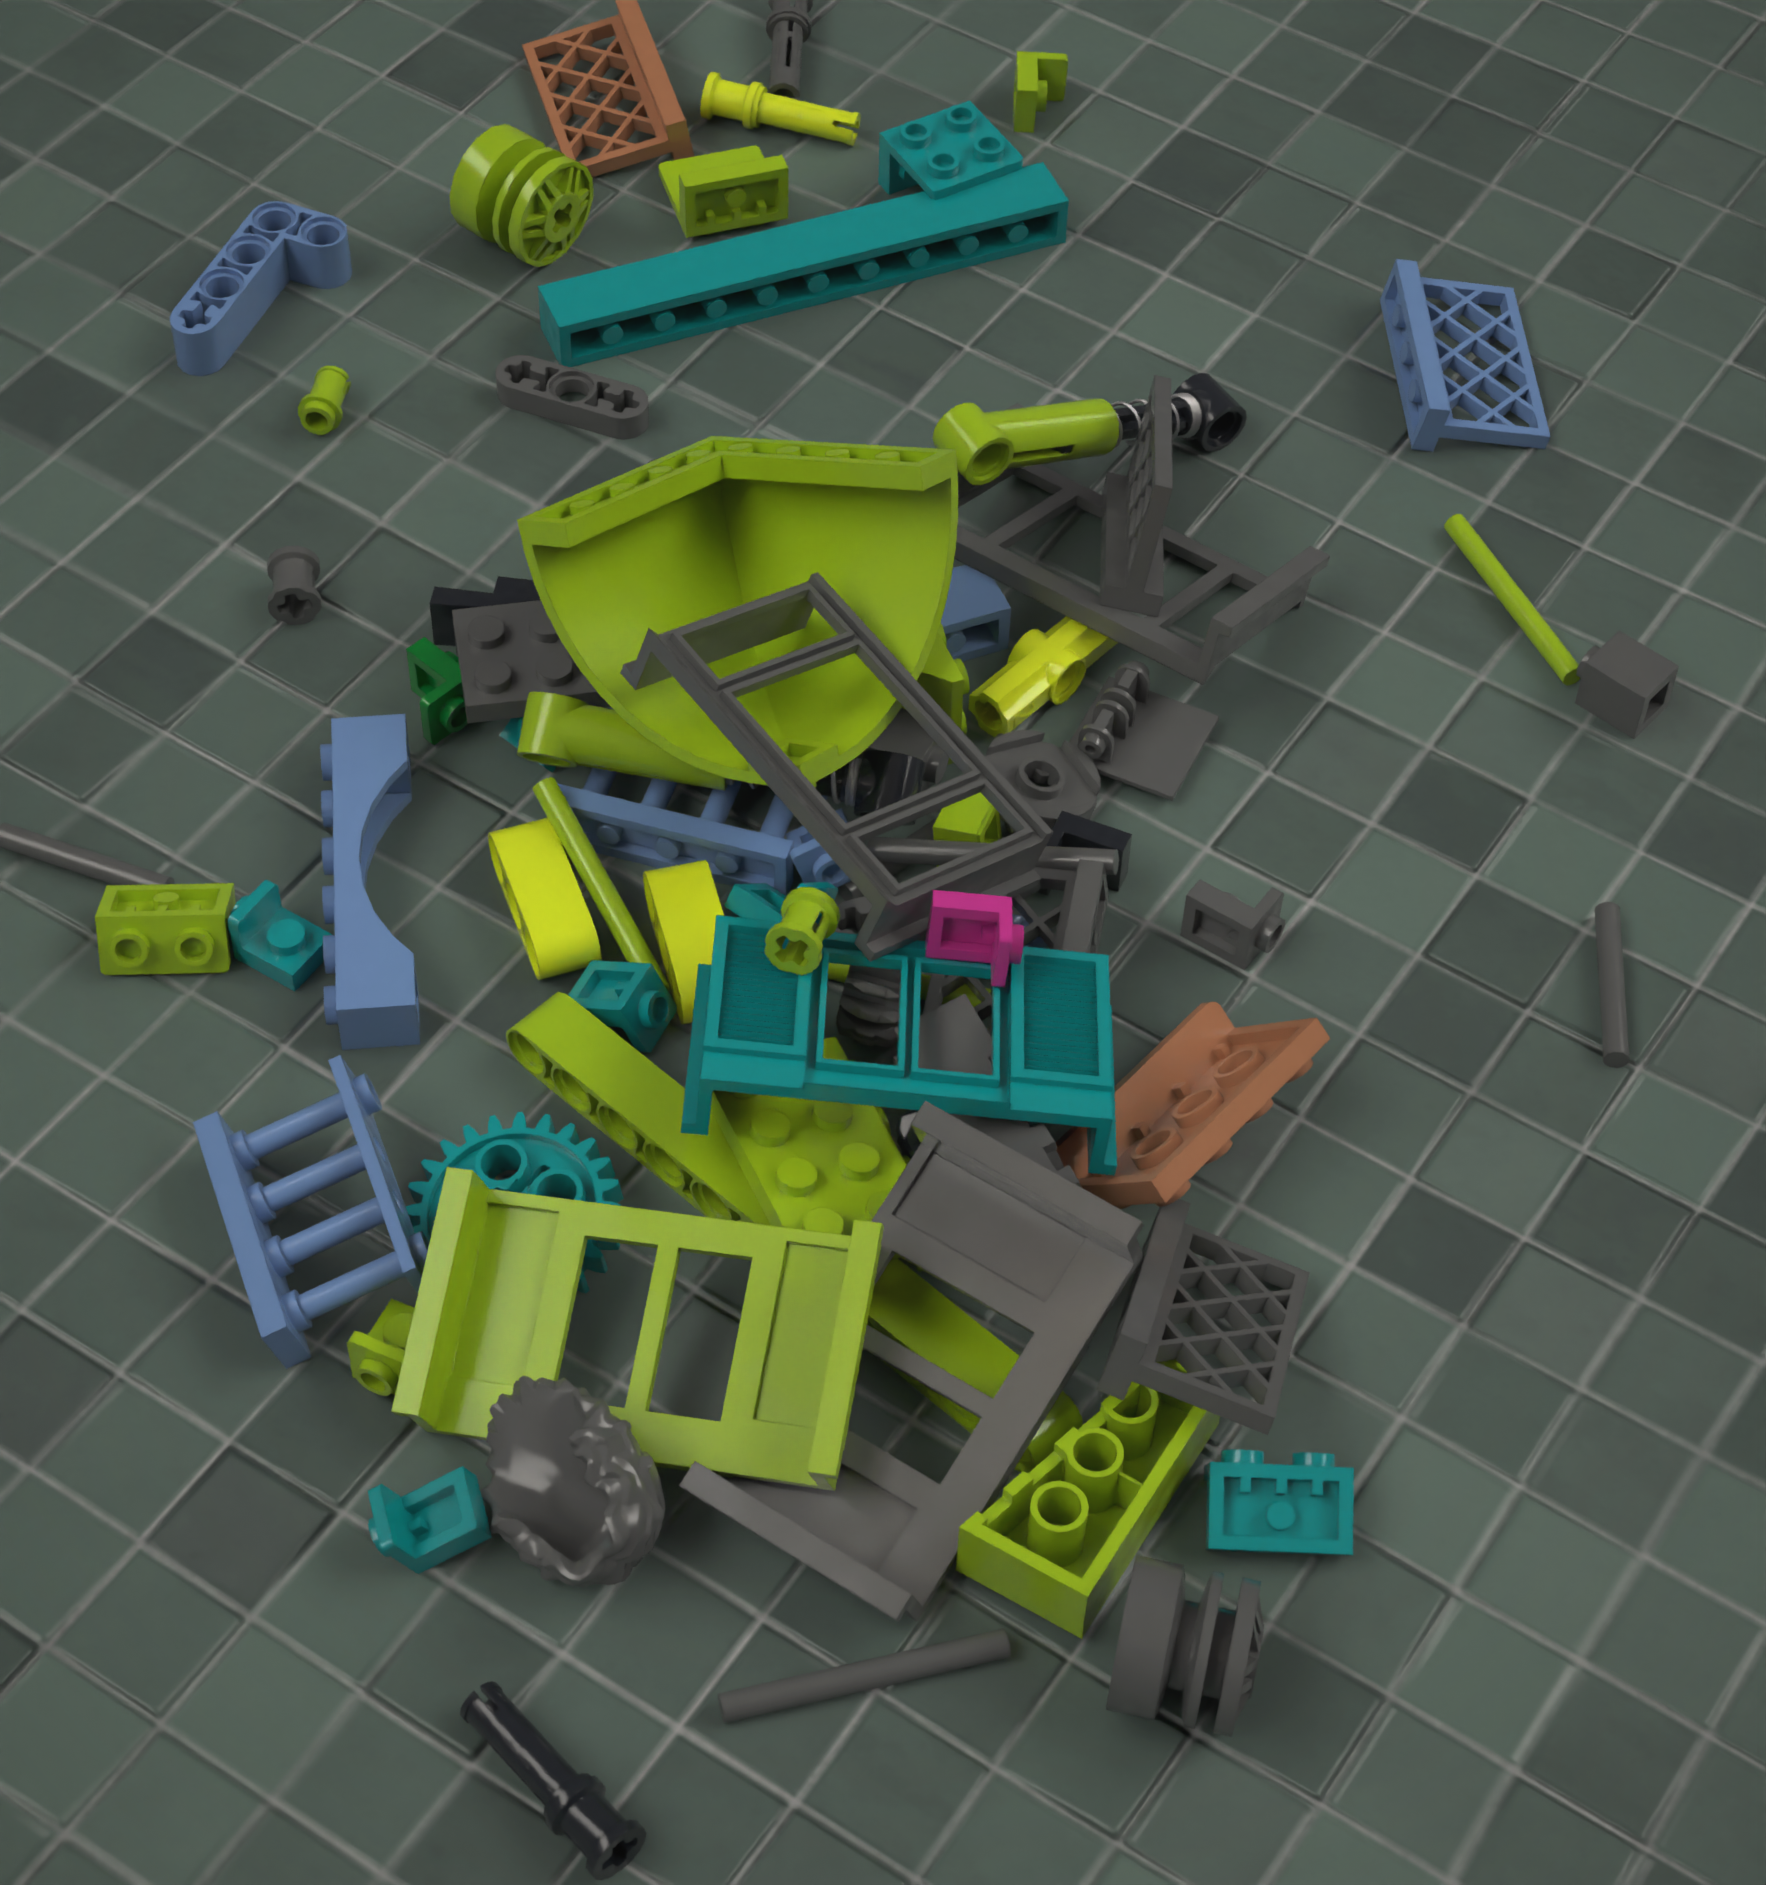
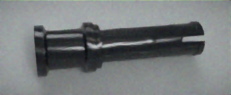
M490 1681L480 1686L481 1691L488 1698L486 1703L473 1691L460 1709L461 1717L466 1723H470L542 1802L545 1806L543 1813L545 1823L555 1835L565 1834L587 1858L586 1869L596 1880L612 1877L627 1866L641 1850L646 1840L647 1832L637 1820L626 1821L605 1798L606 1788L596 1776L587 1773L578 1774L503 1693L502 1688L497 1682Z

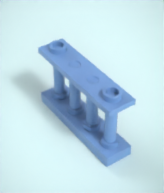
M592 768L583 789L558 784L596 853L656 868L706 860L714 882L734 886V884L767 883L785 896L790 891L794 881V863L790 856V851L794 848V841L784 839V836L794 814L776 794L760 832H755L725 824L742 781L735 780L732 785L728 783L726 791L712 789L699 818L666 810L677 782L652 778L642 803L607 796L618 773L615 771ZM822 795L823 798L827 800L828 796Z
M341 1055L328 1060L339 1093L254 1132L246 1134L242 1129L234 1133L218 1111L193 1122L261 1339L286 1369L312 1357L303 1332L312 1327V1319L403 1277L407 1278L418 1293L429 1247V1241L423 1231L416 1234L414 1232L373 1117V1113L382 1110L377 1092L367 1074L364 1073L355 1077ZM349 1118L357 1141L356 1145L265 1187L260 1181L254 1182L251 1169L259 1166V1158ZM367 1170L376 1197L283 1240L278 1235L272 1237L268 1222L277 1218V1210ZM383 1223L386 1224L395 1251L302 1294H299L296 1289L290 1291L285 1276L294 1272V1264Z

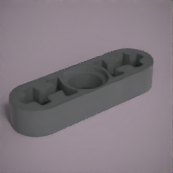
M528 355L508 357L501 361L496 368L498 399L503 405L511 409L616 439L635 438L643 434L649 426L648 396L637 386ZM568 392H579L586 396L584 399L576 402H566L558 398Z

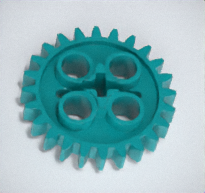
M517 1112L511 1128L502 1129L498 1118L492 1115L489 1116L488 1133L479 1135L474 1128L467 1124L463 1126L465 1144L458 1147L444 1139L439 1142L446 1159L442 1163L423 1159L421 1165L429 1182L416 1181L409 1183V1191L414 1202L417 1204L408 1205L406 1209L415 1234L423 1231L430 1243L447 1167L473 1170L489 1189L621 1206L618 1202L623 1200L624 1197L619 1180L613 1179L616 1175L609 1156L600 1157L597 1142L593 1137L580 1142L576 1126L573 1123H569L556 1134L551 1116L545 1114L539 1120L535 1129L528 1128L524 1113ZM517 1170L510 1178L494 1180L501 1172ZM588 1239L577 1291L584 1294L590 1291L584 1275L587 1269L598 1273L607 1272L608 1267L600 1250H619L620 1243Z

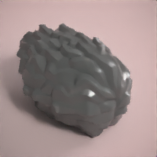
M528 1376L520 1377L514 1383L513 1393L511 1395H499L497 1403L491 1406L490 1412L493 1419L487 1424L488 1434L486 1442L491 1447V1452L485 1465L491 1471L492 1479L490 1484L481 1489L483 1501L489 1504L492 1510L491 1533L500 1534L506 1542L519 1552L522 1562L540 1568L541 1577L544 1580H561L563 1583L573 1587H585L593 1584L610 1585L625 1581L631 1574L632 1568L636 1567L643 1559V1556L647 1555L654 1548V1543L661 1530L662 1520L665 1517V1502L661 1480L653 1458L647 1452L641 1450L639 1443L634 1435H632L631 1424L627 1420H621L611 1414L609 1406L604 1399L590 1397L585 1387L576 1388L565 1377L559 1381L543 1377L534 1381Z

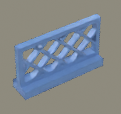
M1396 259L1381 295L1380 304L1411 448L1413 450L1433 452L1439 438L1545 449L1551 436L1514 288L1420 277L1417 261ZM1426 298L1440 299L1451 308L1443 312L1426 300ZM1477 304L1500 306L1501 315L1495 318ZM1463 315L1481 329L1474 334L1457 322L1456 319ZM1441 330L1457 341L1459 345L1452 349L1436 338L1434 334ZM1493 336L1510 348L1511 351L1504 355L1488 344L1486 340ZM1472 352L1489 364L1490 367L1483 371L1464 356ZM1451 368L1469 382L1461 387L1444 375L1443 371ZM1502 373L1516 383L1520 389L1514 393L1494 378ZM1480 389L1500 404L1492 409L1472 394ZM1458 405L1478 420L1453 419L1451 409ZM1511 411L1527 422L1529 427L1516 426L1503 416Z

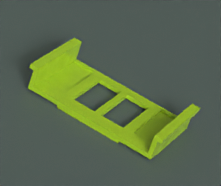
M447 1167L391 1412L395 1415L411 1418L426 1432L487 1440V1424L493 1419L490 1412L491 1406L497 1403L499 1395H511L514 1383L520 1377L528 1376L534 1381L541 1377L558 1381L588 1239L657 1248L625 1408L609 1406L610 1413L621 1420H627L631 1424L632 1435H634L639 1443L641 1450L647 1452L653 1458L656 1467L689 1471L694 1461L723 1477L733 1478L734 1476L835 1491L842 1454L845 1448L884 1226L878 1222L854 1219L852 1233L849 1236L489 1189L473 1170ZM681 1252L752 1261L721 1421L649 1411Z

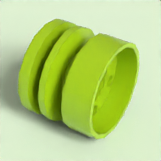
M508 124L493 126L478 136L462 156L454 173L449 195L451 214L458 225L487 241L497 243L500 249L514 254L516 258L535 267L552 264L564 255L579 237L591 209L594 196L593 178L587 166L567 157L560 151L546 147L543 142Z

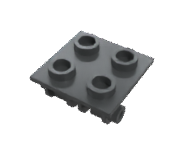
M1130 661L1128 664H1123L1117 669L1115 678L1108 677L1069 743L1077 746L1080 751L1084 752L1091 759L1100 775L1173 801L1219 721V716L1149 691L1150 678L1148 667L1140 661Z

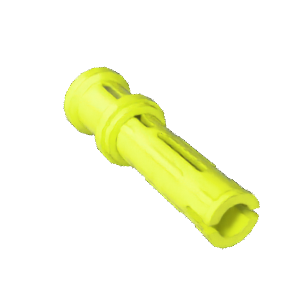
M713 71L709 73L706 79L700 105V115L702 118L711 119L714 115L741 121L743 127L748 129L758 128L762 123L846 143L848 146H854L858 134L854 133L851 129L837 126L844 125L859 129L861 120L859 112L844 111L767 93V87L763 86L760 82L754 81L750 86L722 79L720 73Z

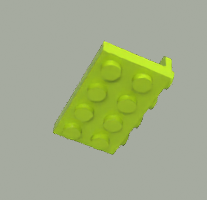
M836 1037L824 1039L823 1058L854 1061L848 1060ZM713 1090L711 1111L772 1226L851 1236L854 1219L872 1221L911 1160L909 1156L900 1154L891 1137L888 1118L881 1107ZM894 1255L891 1260L901 1257Z

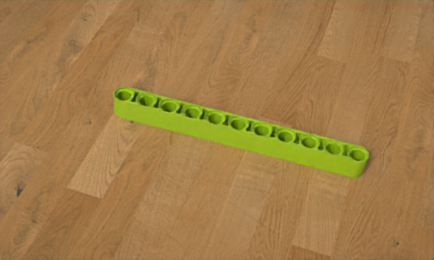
M557 992L506 1031V1040L511 1052L528 1072L704 1216L770 1225L712 1111H710L708 1135L681 1133L685 1088L565 993ZM898 1258L890 1261L874 1286L867 1322L868 1326L992 1399L995 1397L1020 1357L1018 1354ZM884 1362L972 1434L981 1418ZM1064 1391L1061 1392L1016 1465L1015 1469L1020 1473L1025 1471L1028 1474L1054 1451V1444L1072 1427L1078 1430L1083 1425L1082 1416L1077 1406Z

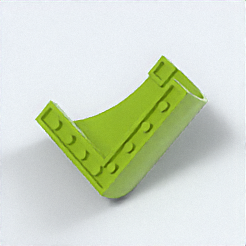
M710 436L517 519L524 554L544 609L562 644L579 670L599 695L622 719L646 739L670 755L698 769L723 778L767 785L674 677L635 690L620 673L623 665L637 659L648 628L657 634H662L809 581L811 574L818 572L917 681L934 644L945 609L952 577L958 526L956 449ZM813 608L804 629L708 663L707 666L721 679L838 634L818 611ZM855 653L736 698L815 788L817 781L840 769L865 751L883 733L902 707L901 703Z

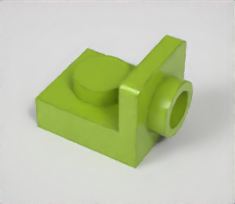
M1017 51L1013 88V132L1034 133L1036 112H1045L1047 101L1064 100L1068 70V56L1066 54Z
M392 1298L368 1335L354 1331L347 1342L352 1376L366 1389L382 1396H388L391 1393L395 1395L415 1309Z

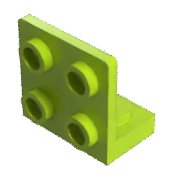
M753 145L662 162L658 165L660 179L686 238L788 219L789 168L783 155L764 158L759 146Z

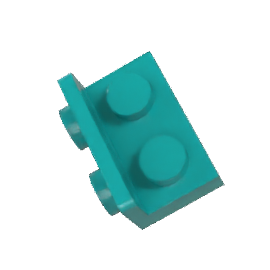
M1227 1449L1221 1450V1462H1209L1204 1466V1480L1207 1481L1206 1550L1333 1556L1353 1555L1354 1468L1335 1467V1454L1314 1452L1292 1453V1465L1264 1464V1451Z

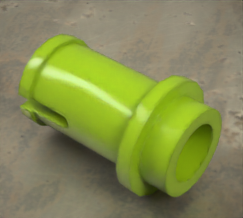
M331 365L321 367L315 375V382L310 394L301 399L298 406V416L303 427L309 432L323 435L339 427L343 418L341 405L351 386V381L346 382L349 379V375L343 369Z

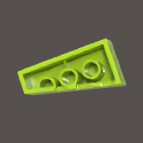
M1177 1360L1156 1362L1179 1372L1187 1373ZM1132 1381L1124 1400L1109 1395L1101 1402L1100 1411L1078 1430L1072 1427L1054 1444V1451L1028 1474L1022 1471L1003 1488L1002 1497L982 1514L979 1511L974 1513L959 1527L956 1570L1082 1639L1219 1424L1220 1416Z

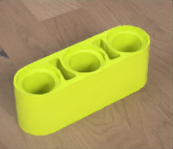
M543 818L489 832L488 844L493 866L536 978L542 980L586 968L591 960L602 961L600 944L592 917L563 845L549 819Z
M706 860L643 872V884L649 916L667 979L671 986L673 1000L677 1005V1014L682 1025L692 1023L698 964L711 965L716 915L724 916L712 873Z

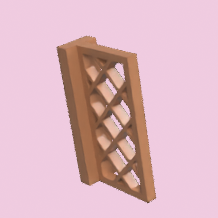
M615 0L619 15L522 45L525 58L560 152L575 160L585 146L602 150L598 156L579 161L587 166L592 177L671 153L673 160L694 157L685 117L637 0ZM615 36V39L606 50L590 47L595 41ZM557 53L565 55L557 66L538 61V59ZM580 59L595 63L588 73L572 69ZM610 67L626 71L618 82L602 78ZM562 82L577 86L569 97L554 93ZM592 90L608 94L600 105L584 101ZM622 99L639 102L631 113L615 109ZM573 114L589 118L581 129L565 125ZM604 122L620 126L612 137L596 133ZM635 130L655 136V138L636 144L627 142Z

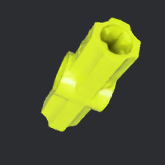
M1065 616L1046 633L1039 629H1032L1018 640L1010 653L1007 664L969 695L968 709L974 714L979 727L993 737L1000 733L1011 732L1048 700L1055 705L1067 701L1080 686L1086 669L1118 642L1068 616Z

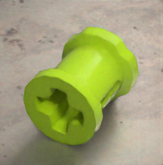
M800 887L793 889L786 895L781 907L782 920L769 929L765 937L766 946L764 951L769 961L778 969L797 975L811 973L819 966L822 959V942L835 932L841 917L839 907L828 894L816 888ZM819 913H822V917L817 924L815 921ZM787 938L789 941L785 949H783L782 945Z

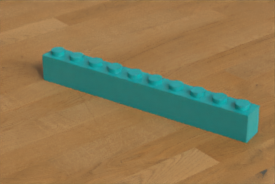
M1044 162L1024 166L1020 170L938 200L931 199L925 191L540 285L538 286L540 326L558 363L567 367H574L1065 243L1069 200Z

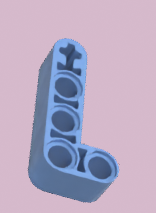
M281 201L265 202L253 209L170 315V325L179 368L183 372L194 376H205L219 371L290 280L321 289L337 288L349 281L352 275L346 224L335 216Z

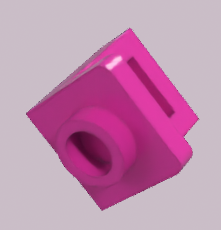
M933 890L925 940V957L991 963V986L1005 987L1009 964L1020 965L1024 943V925L1013 924L1012 897Z

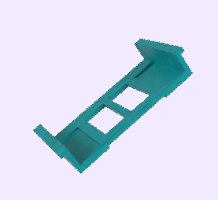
M716 915L711 965L698 964L681 1133L708 1135L713 1090L919 1110L923 1103L927 1101L949 1114L1087 1127L1088 1173L1115 1176L1117 1169L1109 955L1023 946L1020 965L1009 964L1005 987L992 986L991 1075L918 1068L921 972L991 979V963L925 957V941H915L870 962L854 944L858 934L834 932L822 942V959L819 966L811 973L797 975L778 969L769 961L764 951L766 946L765 937L769 929L781 921ZM787 938L782 945L783 949H785L789 941ZM829 963L900 970L897 1066L823 1058Z

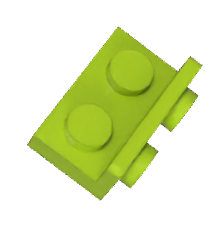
M234 883L106 885L95 915L101 973L104 975L227 972L231 964L228 918L236 904Z

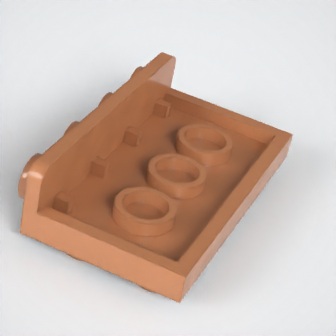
M1217 1002L1201 1003L1114 1086L1117 1169L1115 1176L1088 1173L1087 1127L1073 1126L1056 1142V1151L1064 1167L1070 1165L1080 1182L1081 1188L1119 1209L1140 1204H1156L1159 1207L1169 1205L1181 1198L1190 1189L1191 1183L1189 1179L1203 1165L1219 1159L1231 1148L1233 1142L1230 1138L1244 1124L1260 1118L1269 1111L1273 1105L1271 1098L1286 1083L1298 1079L1310 1070L1314 1063L1312 1057L1330 1040V1037L1317 1017L1235 1028L1220 1004Z

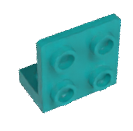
M970 100L879 133L878 184L888 195L919 184L931 199L938 200L1023 168V156Z

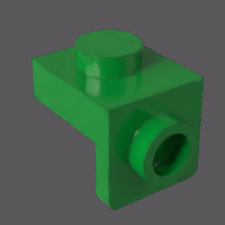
M423 637L408 647L406 652L411 690L421 697L419 704L423 737L432 745H435L451 733L460 731L468 723L458 657L450 651H442L426 637Z

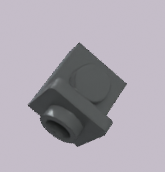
M1199 880L1186 895L1180 936L1245 970L1260 951L1269 953L1279 941L1285 927V920L1280 917L1284 893L1272 887L1256 907L1253 908L1240 901L1233 894L1223 892Z

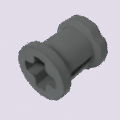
M285 546L277 549L269 556L267 561L268 576L273 581V591L268 596L269 613L274 619L284 621L290 625L310 622L321 610V597L315 589V581L320 574L319 558L313 551L305 547Z

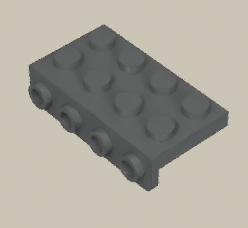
M541 600L452 610L455 645L459 661L467 723L524 717L529 692L555 693L582 700L588 705L603 708L611 707L579 670L562 644Z

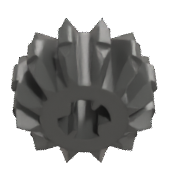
M849 966L836 1016V1026L840 1035L854 1038V1042L871 1047L876 1044L890 1048L898 1041L894 1029L898 1027L900 970Z

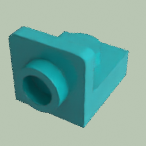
M267 879L250 895L243 896L238 900L228 918L234 958L294 992L324 962L323 936L332 934L283 908L278 885Z
M591 960L568 994V996L573 998L606 1026L623 1028L632 1045L639 1052L649 1053L652 1051L677 1011L676 1003L651 963Z

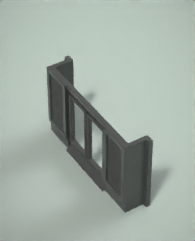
M927 1101L923 1103L911 1122V1126L921 1144L871 1221L882 1223L884 1226L874 1286L893 1256L897 1255L1033 1334L997 1394L992 1399L867 1325L863 1344L865 1351L981 1418L941 1484H938L848 1429L835 1491L734 1476L733 1478L723 1477L694 1461L679 1485L682 1489L897 1622L900 1621L903 1614L918 1622L957 1559L959 1527L974 1513L979 1511L982 1514L994 1503L1089 1349L1088 1344L1143 1257L1136 1239L1144 1226L1142 1221Z

